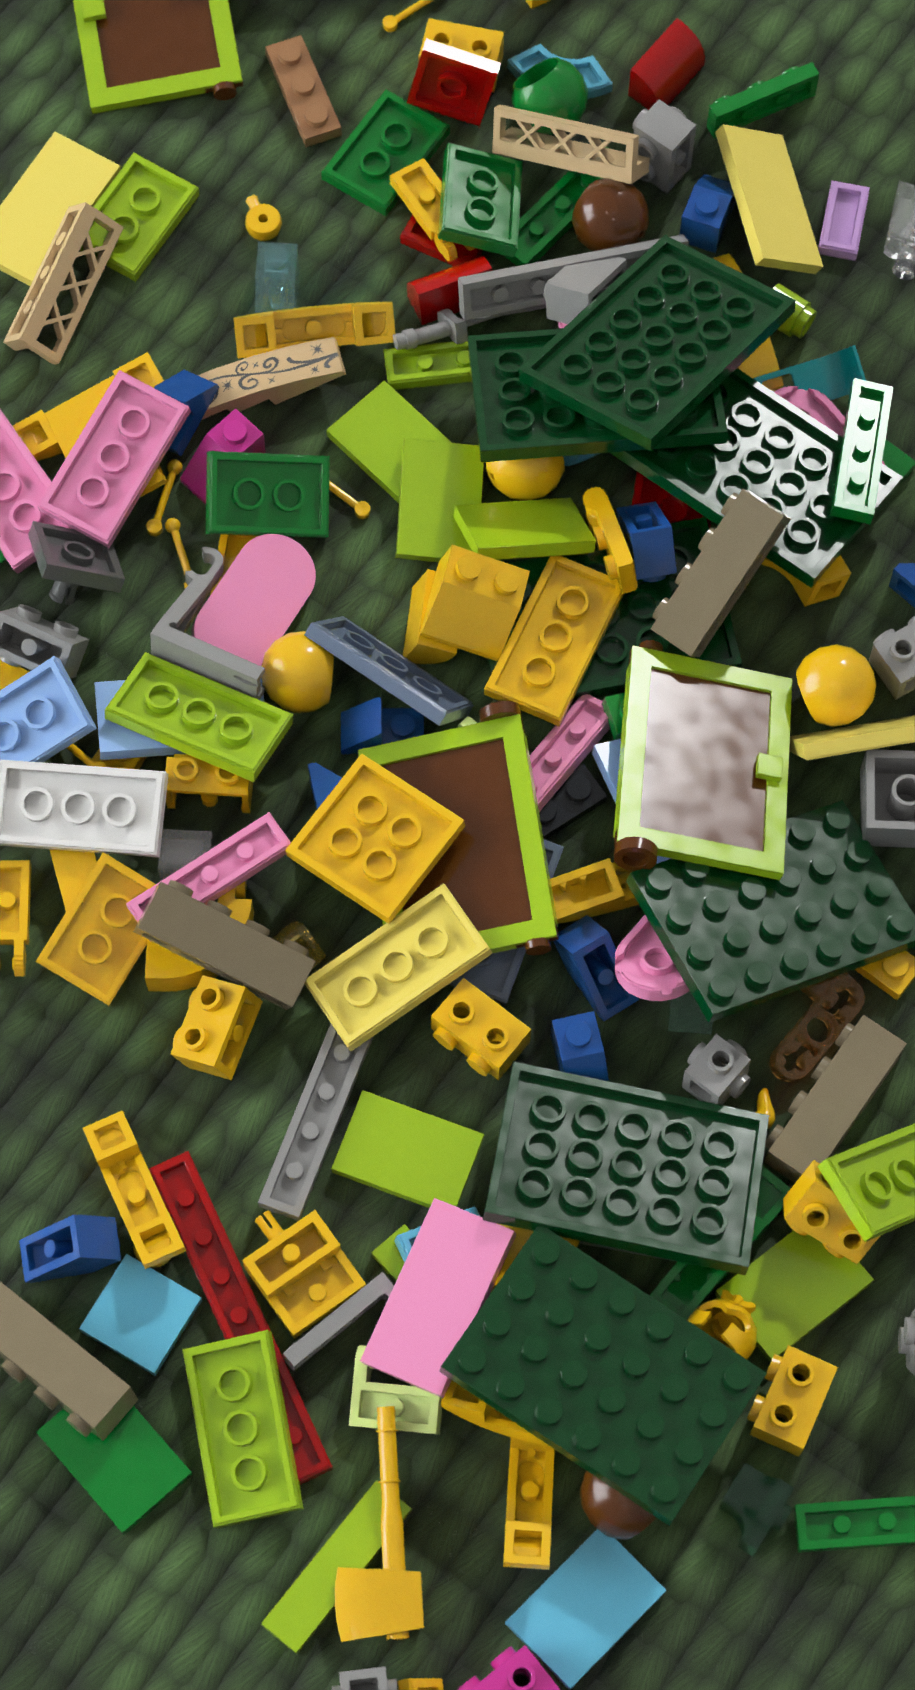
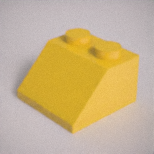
M452 544L438 562L420 636L497 662L521 609L530 571Z

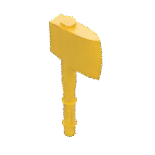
M395 1406L377 1407L378 1430L376 1432L378 1433L381 1480L379 1483H381L382 1499L380 1523L383 1569L337 1567L335 1612L341 1642L386 1635V1639L409 1638L410 1630L424 1628L421 1572L406 1571L404 1529L399 1495V1482L401 1480H399L396 1438L398 1430L396 1429Z

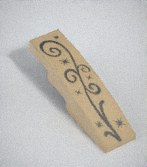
M334 337L280 348L198 375L219 386L202 420L226 409L232 412L236 408L241 412L268 399L276 405L345 375L346 371L337 340Z

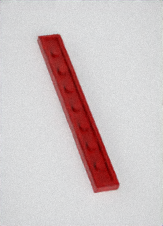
M189 1151L149 1168L225 1340L260 1331H270ZM273 1337L299 1485L333 1470V1466Z

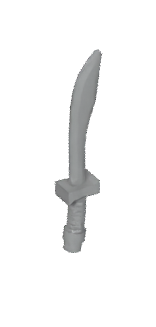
M546 304L469 320L455 316L448 308L437 312L438 323L415 330L410 328L402 330V333L393 334L394 346L396 350L404 348L409 350L417 348V345L448 336L454 343L460 344L468 341L467 327L504 315L546 308Z

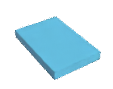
M597 1529L510 1616L505 1624L571 1690L666 1593V1589L615 1538L608 1537Z

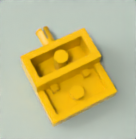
M268 1210L263 1213L268 1224L261 1215L255 1219V1223L258 1224L269 1241L244 1258L242 1262L246 1272L295 1339L335 1311L361 1290L366 1283L341 1250L340 1243L316 1210L284 1231L271 1214V1211Z

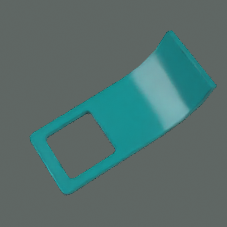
M855 345L814 360L754 378L762 384L764 381L790 374L794 386H798V389L808 391L811 388L817 390L830 400L849 395L854 378L866 381Z

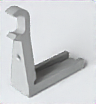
M202 547L204 563L212 564V566L203 575L196 574L193 570L185 572V582L188 586L150 633L151 654L260 700L264 694V687L261 686L260 681L265 673L264 667L186 634L207 596L223 574L222 554L214 548Z
M381 1272L283 1352L282 1357L285 1363L294 1372L379 1301H386V1305L394 1287L392 1282Z

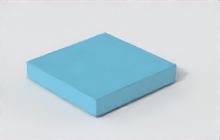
M126 1254L79 1330L91 1339L156 1376L201 1304L202 1298L154 1269H145L142 1262Z

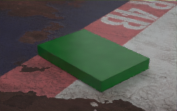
M387 89L321 172V179L385 217L400 199V196L390 184V175L422 158L428 163L450 134V125L419 107L406 103L405 99Z
M448 143L444 151L438 239L514 257L518 249L523 161Z
M207 452L206 534L246 536L279 534L287 537L328 538L330 456Z
M135 1406L129 1410L104 1441L92 1432L87 1437L80 1434L66 1421L70 1414L64 1409L59 1411L36 1431L42 1441L123 1535L130 1531L193 1475Z

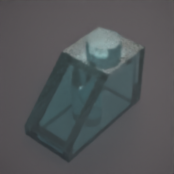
M258 242L255 275V314L297 308L300 271L298 244Z

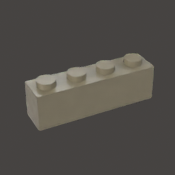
M742 489L739 495L733 493L728 498L721 510L724 518L716 530L710 528L705 533L698 545V549L701 550L693 565L687 563L682 568L675 580V583L679 586L670 599L665 597L652 615V618L656 621L652 625L651 630L691 657L700 658L791 520L790 517L746 489Z
M170 880L168 885L160 882L156 886L133 932L234 984L247 987L252 993L285 1010L293 1007L315 963V960L306 956L308 949L288 939H285L282 944L268 937L270 930L257 922L247 920L243 924L231 918L232 911L218 902L209 900L206 905L192 898L191 896L194 891L177 881Z
M865 1015L861 1017L856 1026L848 1022L835 1042L840 1047L832 1060L826 1056L821 1060L811 1078L817 1081L808 1094L803 1090L798 1093L788 1109V1112L793 1115L785 1128L777 1124L766 1140L765 1147L769 1151L764 1163L796 1183L813 1160L821 1163L826 1158L833 1156L900 1059L906 1047V1042Z
M0 1281V1357L4 1360L1 1367L20 1384L25 1378L37 1387L33 1392L34 1395L50 1409L54 1410L59 1405L70 1415L66 1421L84 1437H87L92 1432L104 1441L138 1401L134 1391L127 1383Z

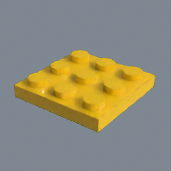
M361 754L285 851L287 857L390 924L464 829L465 821L364 754Z

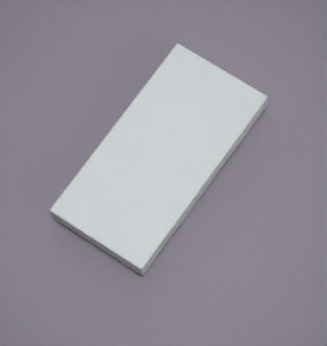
M0 760V846L92 853L104 852L106 854L160 858L169 774L166 771Z

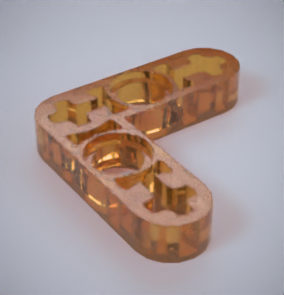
M847 972L801 989L814 1002L771 1054L770 1068L776 1078L784 1082H793L805 1077L836 1041L848 1022L850 1023L860 1012L864 1005L865 994L859 983ZM847 990L850 993L848 1002L851 1006L845 1005L841 1007L834 1015L827 1012L839 999L835 991L840 993ZM811 1019H820L826 1024L828 1033L824 1041H814L808 1035L807 1024ZM801 1045L809 1049L803 1052L795 1062L799 1070L794 1068L787 1071L784 1068L787 1060L782 1056L783 1054L788 1056L797 1051Z

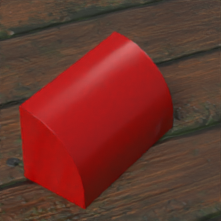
M676 18L630 70L628 96L647 109H650L658 100L669 105L705 65V53L699 39L681 20Z
M484 256L407 283V297L422 325L438 320L437 312L449 308L454 314L460 312L458 277L493 271L490 263Z

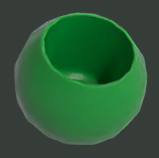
M554 57L535 64L516 79L512 87L511 103L513 108L579 122L587 107L588 89L583 75L574 65ZM544 126L536 131L542 134L555 135L550 128Z

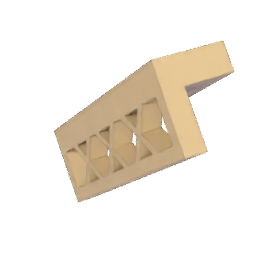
M498 105L494 108L492 153L605 179L609 178L627 184H632L649 173L650 157L638 155L639 135L504 105ZM506 118L515 120L521 129L510 127L506 130ZM542 126L548 127L552 130L555 136L538 133L536 131L540 129ZM576 134L584 135L590 144L574 141L571 138ZM611 142L625 144L626 152L609 149L606 146Z
M87 202L68 207L3 343L15 351L30 349L53 365L59 364L124 227ZM93 221L109 231L103 245L93 248L89 235ZM83 245L84 251L79 252ZM86 255L90 272L86 280L77 282L72 265L76 257ZM67 279L68 285L63 286L65 280ZM83 285L81 291L79 292L78 286ZM69 289L74 306L70 314L60 316L56 299L60 291ZM50 313L52 319L47 320V317ZM62 320H66L64 327ZM52 323L57 336L53 350L37 341L43 326Z

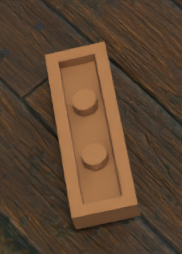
M296 36L266 46V57L305 147L342 136L341 125L302 36Z

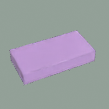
M831 181L818 247L820 255L856 261L870 187Z

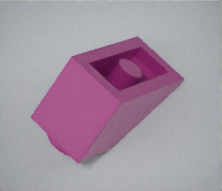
M235 408L205 435L181 475L180 482L206 505L207 452L266 453L264 434Z

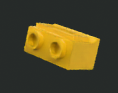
M174 754V757L166 758L165 771L169 774L166 794L167 808L176 809L177 793L200 794L202 803L207 807L215 806L219 796L242 797V813L251 812L253 782L188 754Z

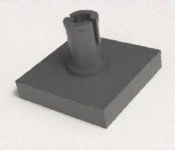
M33 521L28 536L42 578L55 580L49 592V596L53 601L62 604L64 596H66L65 605H72L75 601L79 585L121 592L125 577L113 543L108 548L74 529Z

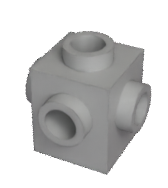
M716 1034L707 1045L703 1042L699 1043L687 1060V1063L690 1065L684 1071L682 1088L700 1101L723 1105L730 1096L735 1099L738 1098L748 1086L751 1080L748 1076L751 1059L748 1058L745 1049L737 1042L730 1039L725 1041Z

